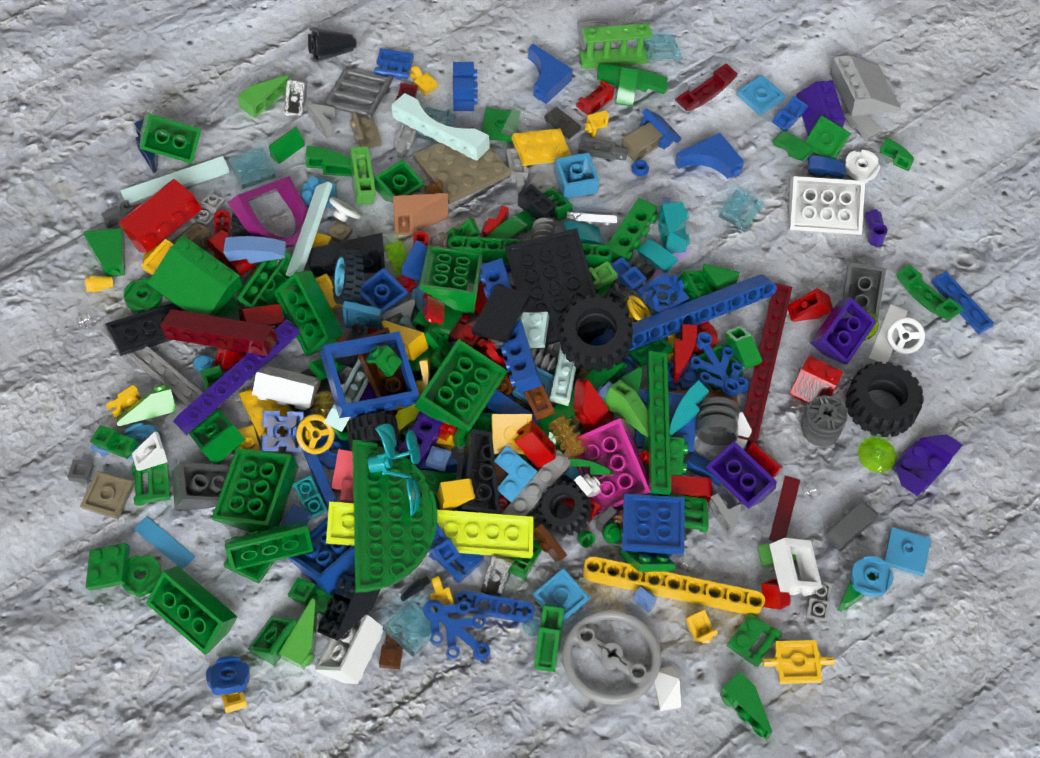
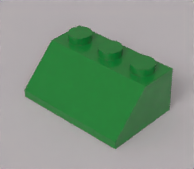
M145 113L141 127L139 149L192 164L202 129Z

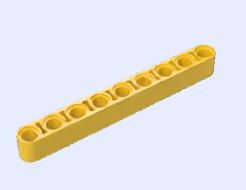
M599 557L587 558L583 567V576L590 582L637 591L642 587L656 596L745 615L750 613L755 616L758 615L765 603L764 595L755 590L670 572H638L630 564ZM594 567L597 571H590L588 568ZM614 571L617 575L612 576L608 572ZM633 575L637 579L631 580L628 576ZM648 580H655L657 584H651ZM669 584H674L677 586V588L673 589L669 586ZM694 588L697 590V593H692L689 589ZM709 593H716L718 597H712ZM729 597H735L738 601L734 602ZM750 601H755L758 603V606L752 605Z

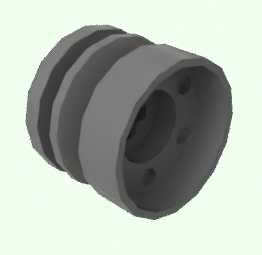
M818 396L811 400L801 422V431L805 439L813 445L821 447L830 446L837 442L847 421L848 413L846 407L840 400L832 396Z
M710 397L699 403L700 411L697 424L698 439L703 443L715 446H725L736 441L739 426L738 404L731 399L723 397Z

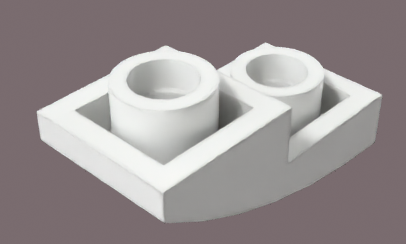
M588 474L583 477L579 475L574 480L588 497L596 496L601 492L599 488L601 484L594 475L592 477Z

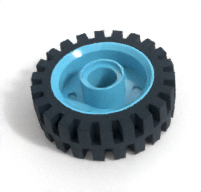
M340 249L333 269L334 281L332 286H334V301L336 304L343 305L344 301L358 303V298H360V292L362 291V277L364 276L362 254L359 250Z

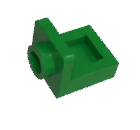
M388 345L373 347L366 359L368 363H375L387 377L392 376L402 363V360Z

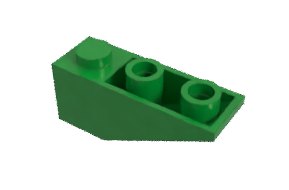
M739 672L722 688L720 693L721 699L725 705L732 707L737 712L738 717L742 721L748 722L759 737L767 740L772 733V729L756 686Z

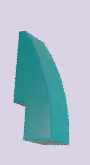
M699 380L689 389L678 405L669 425L670 437L674 436L699 413L700 409L696 405L709 393V390Z

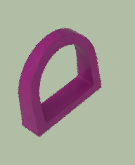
M290 176L241 193L227 201L237 218L252 236L285 241L286 248L297 243L308 212ZM277 191L294 216L296 224L294 234L291 237H279L270 233L259 222L248 202Z

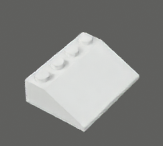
M793 176L790 179L789 189L790 230L862 235L865 181Z

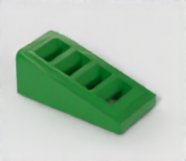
M554 187L542 191L545 196L550 197L549 199L557 205L554 217L558 221L566 219L567 211H573L572 204Z
M533 541V547L537 550L536 552L533 551L532 558H525L529 560L528 563L519 559L520 557H513L507 566V572L526 580L542 552L539 543ZM518 562V563L524 565L525 568H522V567L516 565V563Z

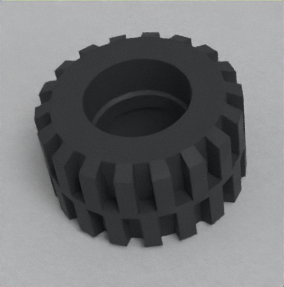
M369 413L350 420L347 424L350 450L352 451L353 440L374 442L384 448L381 437L375 430L376 427L382 424H391L393 426L397 440L396 446H398L400 439L395 416L387 413Z
M562 481L561 484L558 482L553 483L554 487H547L548 492L542 493L543 500H539L538 503L541 508H538L541 520L551 530L564 536L566 534L569 536L574 535V531L576 533L581 532L580 528H586L588 526L586 521H591L592 518L589 516L590 513H593V509L590 507L592 505L591 500L579 486L572 482L569 484L566 481ZM565 499H574L575 508L572 514L566 518H558V505Z

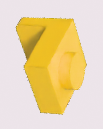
M607 110L587 115L585 130L590 134L591 138H596L597 129L608 126L609 114Z
M703 609L684 618L694 641L704 644L714 639L713 636L718 634L717 629L712 628L706 611Z

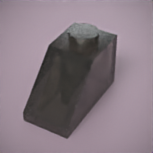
M287 80L285 116H303L308 81Z

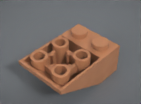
M448 193L393 196L395 235H411L447 218Z

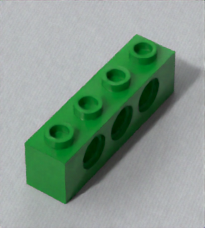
M641 198L637 199L607 244L612 248V263L621 257L628 263L630 262L634 249L637 250L640 247L642 237H646L649 233L650 225L656 223L658 219V206Z

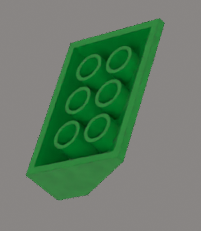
M184 235L170 247L148 282L150 287L183 311L215 316L243 287L240 275Z
M428 245L419 289L454 310L474 313L483 254Z
M458 339L414 407L430 418L469 432L508 371Z
M237 448L212 515V520L250 533L279 526L299 467L291 454Z

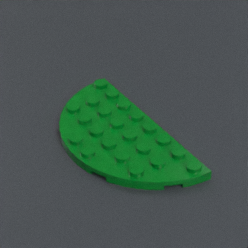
M363 440L352 441L355 593L379 590L407 577L426 557L432 545L437 526L435 497L421 471L405 456L393 459V466L388 470L411 475L412 479H416L418 483L421 502L415 514L410 516L406 478L388 474L382 475V471L371 473L368 466V458L385 453V449L378 446L377 443L363 442Z

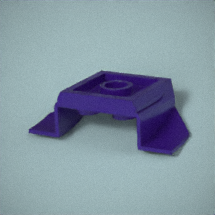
M947 434L920 438L894 464L892 470L897 473L901 486L918 496L921 492L924 493L944 471L963 444Z

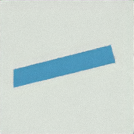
M147 516L134 528L136 532L182 569L196 557Z

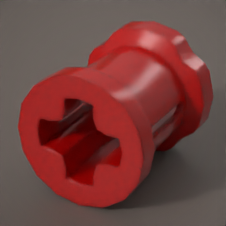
M423 231L414 233V244L417 240L428 247V234Z

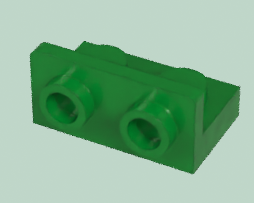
M684 270L678 277V281H683V291L688 295L689 301L713 293L701 270Z

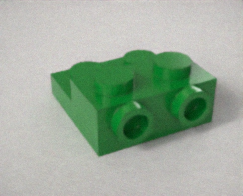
M644 436L643 451H649L648 437ZM670 437L671 476L686 474L687 463L683 462V457L688 453V443H685V438ZM643 462L649 476V466Z

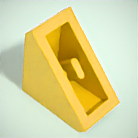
M471 479L440 483L437 492L440 510L450 511L474 499L475 495Z

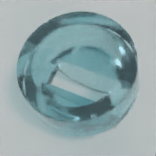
M530 618L522 624L524 631L530 637H534L539 632V627L541 626V624H537L538 620L535 618Z

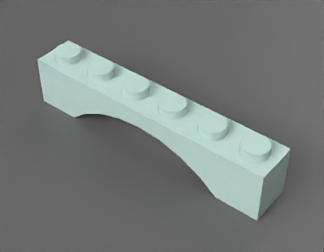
M406 93L392 104L394 119L451 147L453 150L463 153L467 157L477 161L490 148L489 135L475 128H454L435 121L424 112L418 99Z

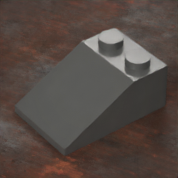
M849 262L842 299L851 297L878 323L887 268Z
M179 462L172 471L174 508L197 510L216 507L230 465Z

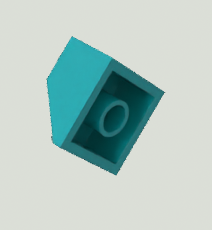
M683 202L661 205L658 229L663 247L671 254L686 252L687 245H690V236L685 231L689 213L688 209H685Z

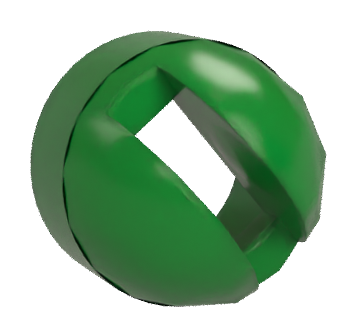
M583 530L578 533L577 540L582 547L587 548L594 543L595 536L589 530Z

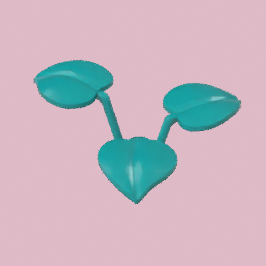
M391 424L379 425L375 430L381 437L385 453L368 458L369 470L371 473L382 471V475L388 474L406 478L410 516H412L418 510L421 502L420 490L416 479L413 480L411 475L388 470L393 466L392 460L410 455L412 464L420 462L421 452L417 443V437L413 430H409L406 434L408 451L395 455L397 440L393 426Z

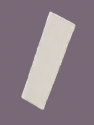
M890 304L869 358L883 364L888 362L893 350L887 341L888 328L895 320L906 317L907 310ZM897 328L894 329L892 334L895 343L899 332Z

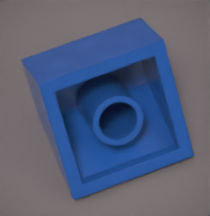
M383 268L361 284L362 291L360 292L361 295L358 298V303L381 309L383 314L406 297L409 292Z

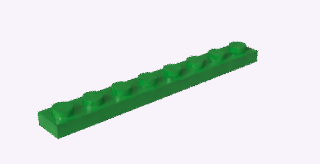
M648 351L650 493L669 495L671 493L667 353Z

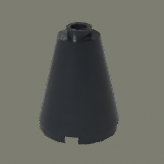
M316 27L309 29L312 33L308 34L309 54H313L314 58H311L313 62L346 54L356 48V38H353L352 34Z

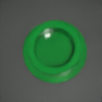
M610 523L603 528L602 536L606 542L614 544L621 539L622 531L617 524Z

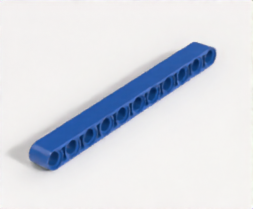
M760 274L634 322L632 325V345L629 351L680 332L682 324L698 325L768 298L775 293L776 284L765 275ZM611 331L594 338L590 345L599 346L608 343L614 337V332Z

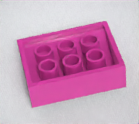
M619 418L567 441L573 459L594 461L614 470V475H594L601 484L599 486L601 492L596 496L590 497L602 507L597 515L602 510L606 511L610 506L614 509L623 506L624 494H652L649 488L648 473L643 461L640 459V454L625 419ZM577 467L581 477L586 474L590 477L593 476L590 475V467Z

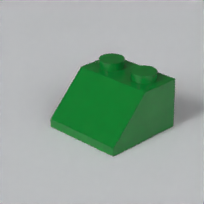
M404 159L374 177L375 190L385 201L393 203V196L411 195L425 186V183Z
M220 408L189 433L201 451L213 464L224 460L230 452L240 447L246 440Z

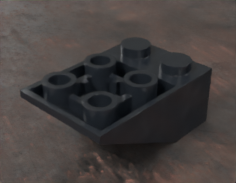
M342 574L335 584L336 589L327 603V610L319 622L317 632L338 641L373 609L381 589L355 593V578Z

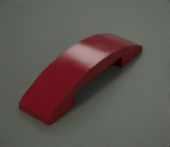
M726 63L714 71L713 77L693 91L687 90L678 96L675 101L686 111L694 110L721 93L737 77L738 73Z

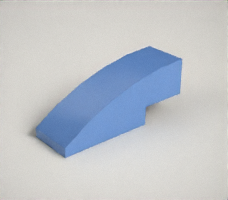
M255 236L225 238L223 252L228 261L247 259L249 264L285 258L286 242Z

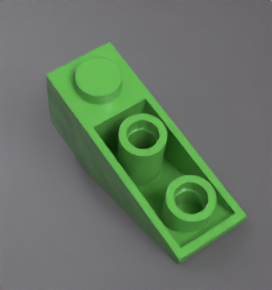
M621 380L617 381L609 388L604 403L609 408V411L615 413L621 419H625L626 423L648 437L647 408L634 389Z

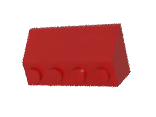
M173 179L118 223L139 252L149 253L199 213L202 207L190 191Z

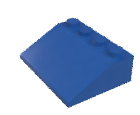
M327 518L309 533L313 552L289 557L288 559L315 585L330 594L336 589L335 584L342 574L351 576L355 572L354 546L326 544Z

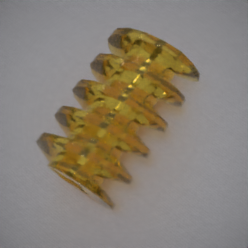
M322 391L314 396V408L316 409L314 414L327 418L335 402L331 391ZM314 420L315 427L319 428V430L328 429L323 422Z
M566 415L551 422L548 428L553 430V436H558L556 442L562 443L560 449L566 450L564 456L569 457L568 460L584 453L589 446H581L584 438L577 439L581 433L573 432L577 426H570L569 424L573 419H566Z

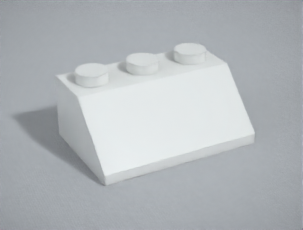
M264 365L256 373L252 395H256L260 400L272 399L276 400V403L280 405L292 404L297 409L306 410L313 405L321 380L317 377Z
M365 615L338 641L330 638L315 671L343 683L358 684L359 680L363 677V672L368 662L372 658V653L377 643L381 639L384 627L369 615Z

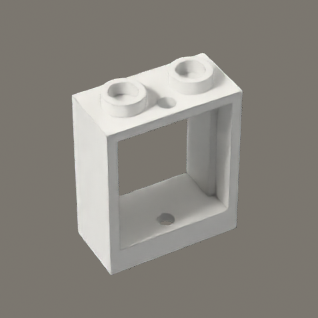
M783 538L769 544L780 592H789L790 595L802 593L803 596H809L814 594L815 590L822 588L811 540ZM792 554L796 555L802 581L797 579Z

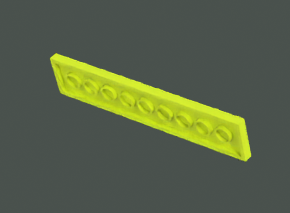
M329 502L326 544L354 546L353 503ZM437 510V523L446 538H450L459 553L532 558L533 517Z

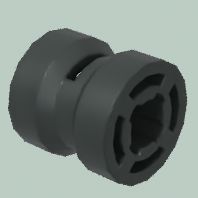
M643 256L638 257L631 264V267L635 266L647 280L656 271L655 267L648 265L647 260Z

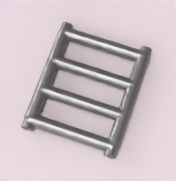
M346 66L323 105L332 106L337 110L349 113L355 112L370 120L392 83L393 77L362 72ZM349 75L383 84L379 88L346 79ZM344 86L377 95L373 99L340 91V89ZM335 97L368 104L370 107L367 110L333 101Z

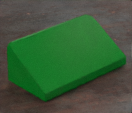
M294 127L269 145L270 157L278 164L305 146L297 127Z

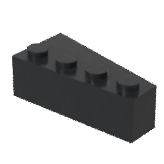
M382 233L311 248L309 253L310 271H312L314 277H320L324 274L333 276L335 260H337L336 256L340 249H353L361 252L364 274L377 273L385 268Z
M475 429L467 432L461 480L471 479L475 498L458 506L457 511L501 514L498 500L499 492L496 483L497 474L494 465L492 432Z

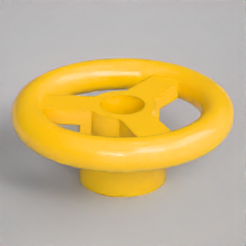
M634 295L628 296L629 299L626 304L629 317H631L633 323L644 319V314L646 317L652 316L650 310L640 298Z
M318 414L309 415L299 423L296 438L304 451L310 454H320L331 447L335 432L332 426L326 423L324 424L328 429L319 430V428L310 423V421L314 420L324 423L326 417ZM304 427H306L304 431V437L307 441H309L308 446L305 444L302 437ZM313 431H316L317 434L315 438L312 436ZM329 435L327 442L322 447L315 448L316 442L321 436Z

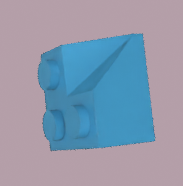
M590 153L555 159L554 174L561 194L566 199L598 193L599 178Z

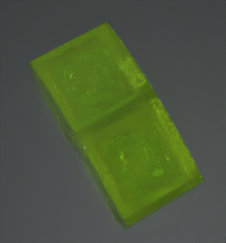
M398 241L384 246L385 253L396 277L402 276V267L408 257L402 241Z

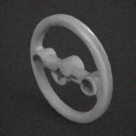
M618 610L597 611L580 619L569 631L564 642L562 654L565 673L575 689L593 701L609 705L628 703L645 694L655 682L661 663L660 647L652 630L634 615ZM603 620H616L636 628L644 636L650 647V670L647 671L641 664L634 665L623 657L622 648L618 644L603 643L595 637L594 631L587 627ZM588 636L591 638V640L584 641L581 639V637ZM574 643H578V646L582 649H590L601 657V664L605 669H619L629 677L630 683L637 687L621 694H606L587 686L577 675L573 666L572 648ZM639 672L642 674V677H634L632 673Z

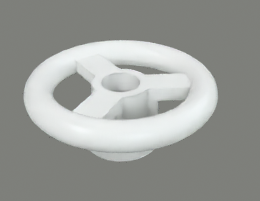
M335 197L329 199L331 205L336 208L333 215L339 220L346 222L349 216L355 219L361 218V214L344 201Z
M908 317L895 320L887 331V341L891 348L903 354L917 351L925 340L923 326L917 320ZM902 323L914 325L919 332H914L910 326H903ZM895 328L899 330L898 336L900 341L898 345L895 344L892 337ZM907 332L909 336L904 337L902 334ZM912 338H919L913 347L903 348L906 341Z

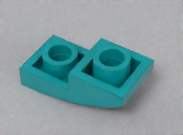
M648 239L637 250L639 256H643L651 261L655 268L665 273L678 262V259L651 239Z
M311 475L293 483L304 510L311 513L310 519L328 511Z

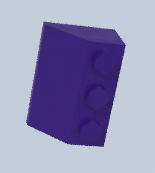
M833 80L816 81L796 94V98L808 105V108L801 115L807 136H809L821 115L843 128L845 117Z
M851 297L838 301L809 343L821 354L847 365L877 321Z
M735 441L706 466V469L747 509L762 502L776 489L777 481Z

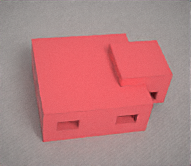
M338 449L331 488L333 492L340 493L339 502L353 503L352 451Z

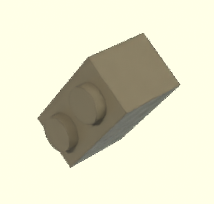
M649 122L641 125L631 134H626L623 138L622 148L628 149L627 155L635 162L659 148L658 143L663 135Z

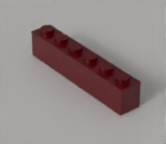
M173 309L169 311L160 324L165 339L255 355L268 356L277 342L273 326Z

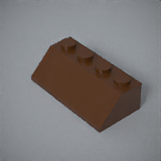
M387 327L361 338L388 334L390 331ZM369 352L357 354L377 398L408 392L400 366L392 376L387 377L375 363H368L366 361L370 355ZM400 406L396 407L394 410H402L407 407Z

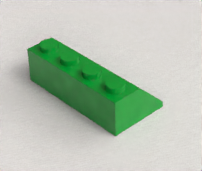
M312 271L295 272L273 292L286 318L300 331L297 339L306 357L321 351L323 345L336 343V340L344 335Z
M306 520L281 527L276 526L264 531H255L248 535L235 536L225 540V550L232 571L313 552Z
M179 566L162 572L146 602L150 608L204 655L208 654L230 632L238 617Z

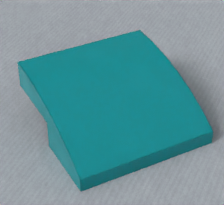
M563 221L564 231L577 228L581 243L605 245L598 227L584 222Z

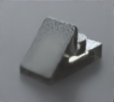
M494 553L480 592L501 597L511 576L510 570L513 560Z

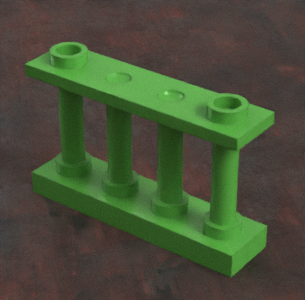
M650 23L582 28L585 44L588 43L587 51L579 53L582 69L598 68L599 64L616 66L648 64L649 58L646 46H644V40L652 38ZM638 39L637 47L627 48L628 40ZM611 41H621L620 48L610 49ZM604 42L603 50H594V43Z

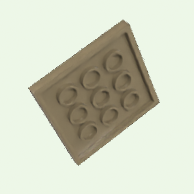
M440 142L413 153V159L440 193H448L449 204L510 176L509 168L491 147L477 161Z

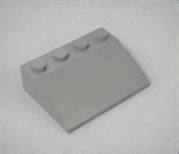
M850 55L833 57L830 74L851 116L901 111V107L879 65Z

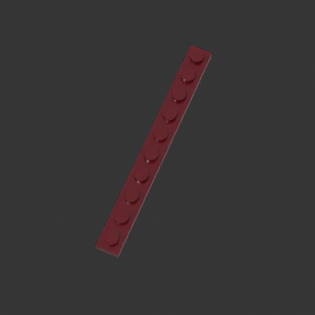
M775 283L776 291L770 299L758 351L762 358V363L754 367L743 413L752 432L749 438L738 436L740 439L748 440L746 444H751V442L757 444L793 288L779 283Z

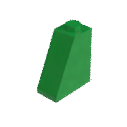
M122 228L84 231L87 245L105 276L118 277L125 275V239Z

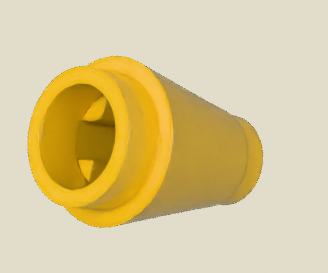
M89 275V277H85L86 292L95 293L113 288L112 276Z

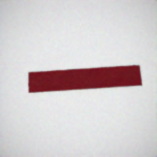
M789 476L784 478L769 537L770 541L776 542L787 536L800 484L799 479Z

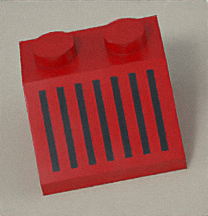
M809 355L789 395L807 404L818 396H832L844 372Z

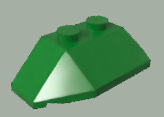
M286 251L285 258L258 262L243 282V287L238 291L236 299L247 308L277 304L278 300L273 292L289 278L286 272L290 264L291 254Z

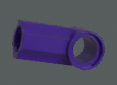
M871 209L865 213L869 233L868 242L872 246L879 247L884 243L888 229L883 223L881 212L878 209Z

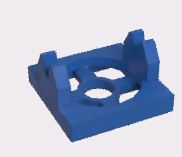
M645 109L642 112L645 117L641 120L639 126L649 122L653 124L663 135L658 143L660 148L666 149L673 141L678 143L681 140L679 134L660 115L649 109Z
M666 272L637 289V294L655 314L689 301L688 295L683 291V281H678L677 274L670 277ZM666 284L669 285L671 288L668 290H661L657 285ZM651 289H653V291L656 293V295H654V296L652 295V290H651ZM665 293L668 299L660 300L658 294ZM677 293V299L673 303L670 300V296ZM658 303L666 304L667 306H661Z

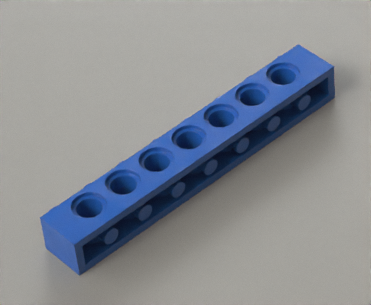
M502 258L480 265L483 273L479 275L482 284L487 286L484 287L487 298L490 297L496 285L512 289ZM520 318L508 343L503 342L504 345L500 346L503 356L508 358L505 361L507 370L512 372V375L509 376L512 387H517L519 394L542 386L522 319Z

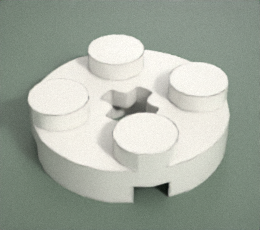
M862 150L861 152L852 151L845 160V173L857 181L868 183L869 180H873L879 173V159L874 153L867 150Z

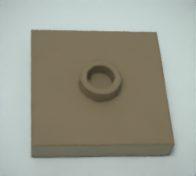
M97 471L80 507L84 510L119 520L135 483L131 480Z

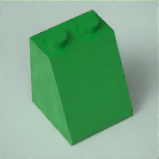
M444 304L445 313L442 325L437 322L433 325L450 342L451 336L458 323H460L464 312L454 310ZM424 305L414 318L412 329L424 332L425 327L430 324L425 319L422 311Z

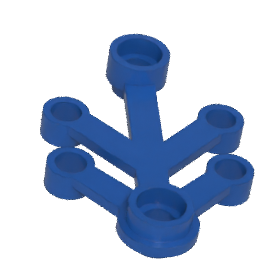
M706 332L699 333L696 338V346L704 350L711 364L694 356L690 360L689 366L694 370L702 368L718 375L720 378L717 379L707 372H702L698 380L703 385L710 383L721 388L726 396H737L740 391L737 379L743 366L739 362H734L730 367V378L726 374L729 360L734 353L733 349L724 347L721 351L722 359L719 362L710 347L712 342L711 335Z
M438 600L426 602L423 613L431 623L432 635L430 642L432 645L438 646L443 641V635L439 632L440 621L446 626L448 647L446 656L449 659H456L460 653L459 648L456 646L455 635L473 649V656L476 660L484 661L488 658L490 647L484 642L479 643L462 629V627L482 628L486 623V618L483 615L478 614L474 618L450 619L446 614H467L470 609L469 603L461 601L455 605H442ZM460 605H465L467 610L462 611ZM436 607L438 612L433 613L430 608ZM476 619H481L483 624H477ZM435 635L439 636V637H440V641H439V642L434 641V640H433V636H435ZM483 647L486 653H480L479 648ZM454 649L456 651V655H451L449 653V650Z

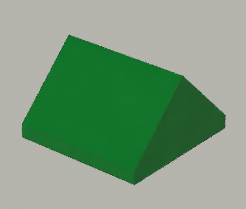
M271 616L248 650L275 666L281 658L279 652L296 626L297 621L291 618Z

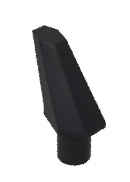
M425 576L422 579H415L401 595V600L405 601L423 590L426 585L430 584L429 578Z

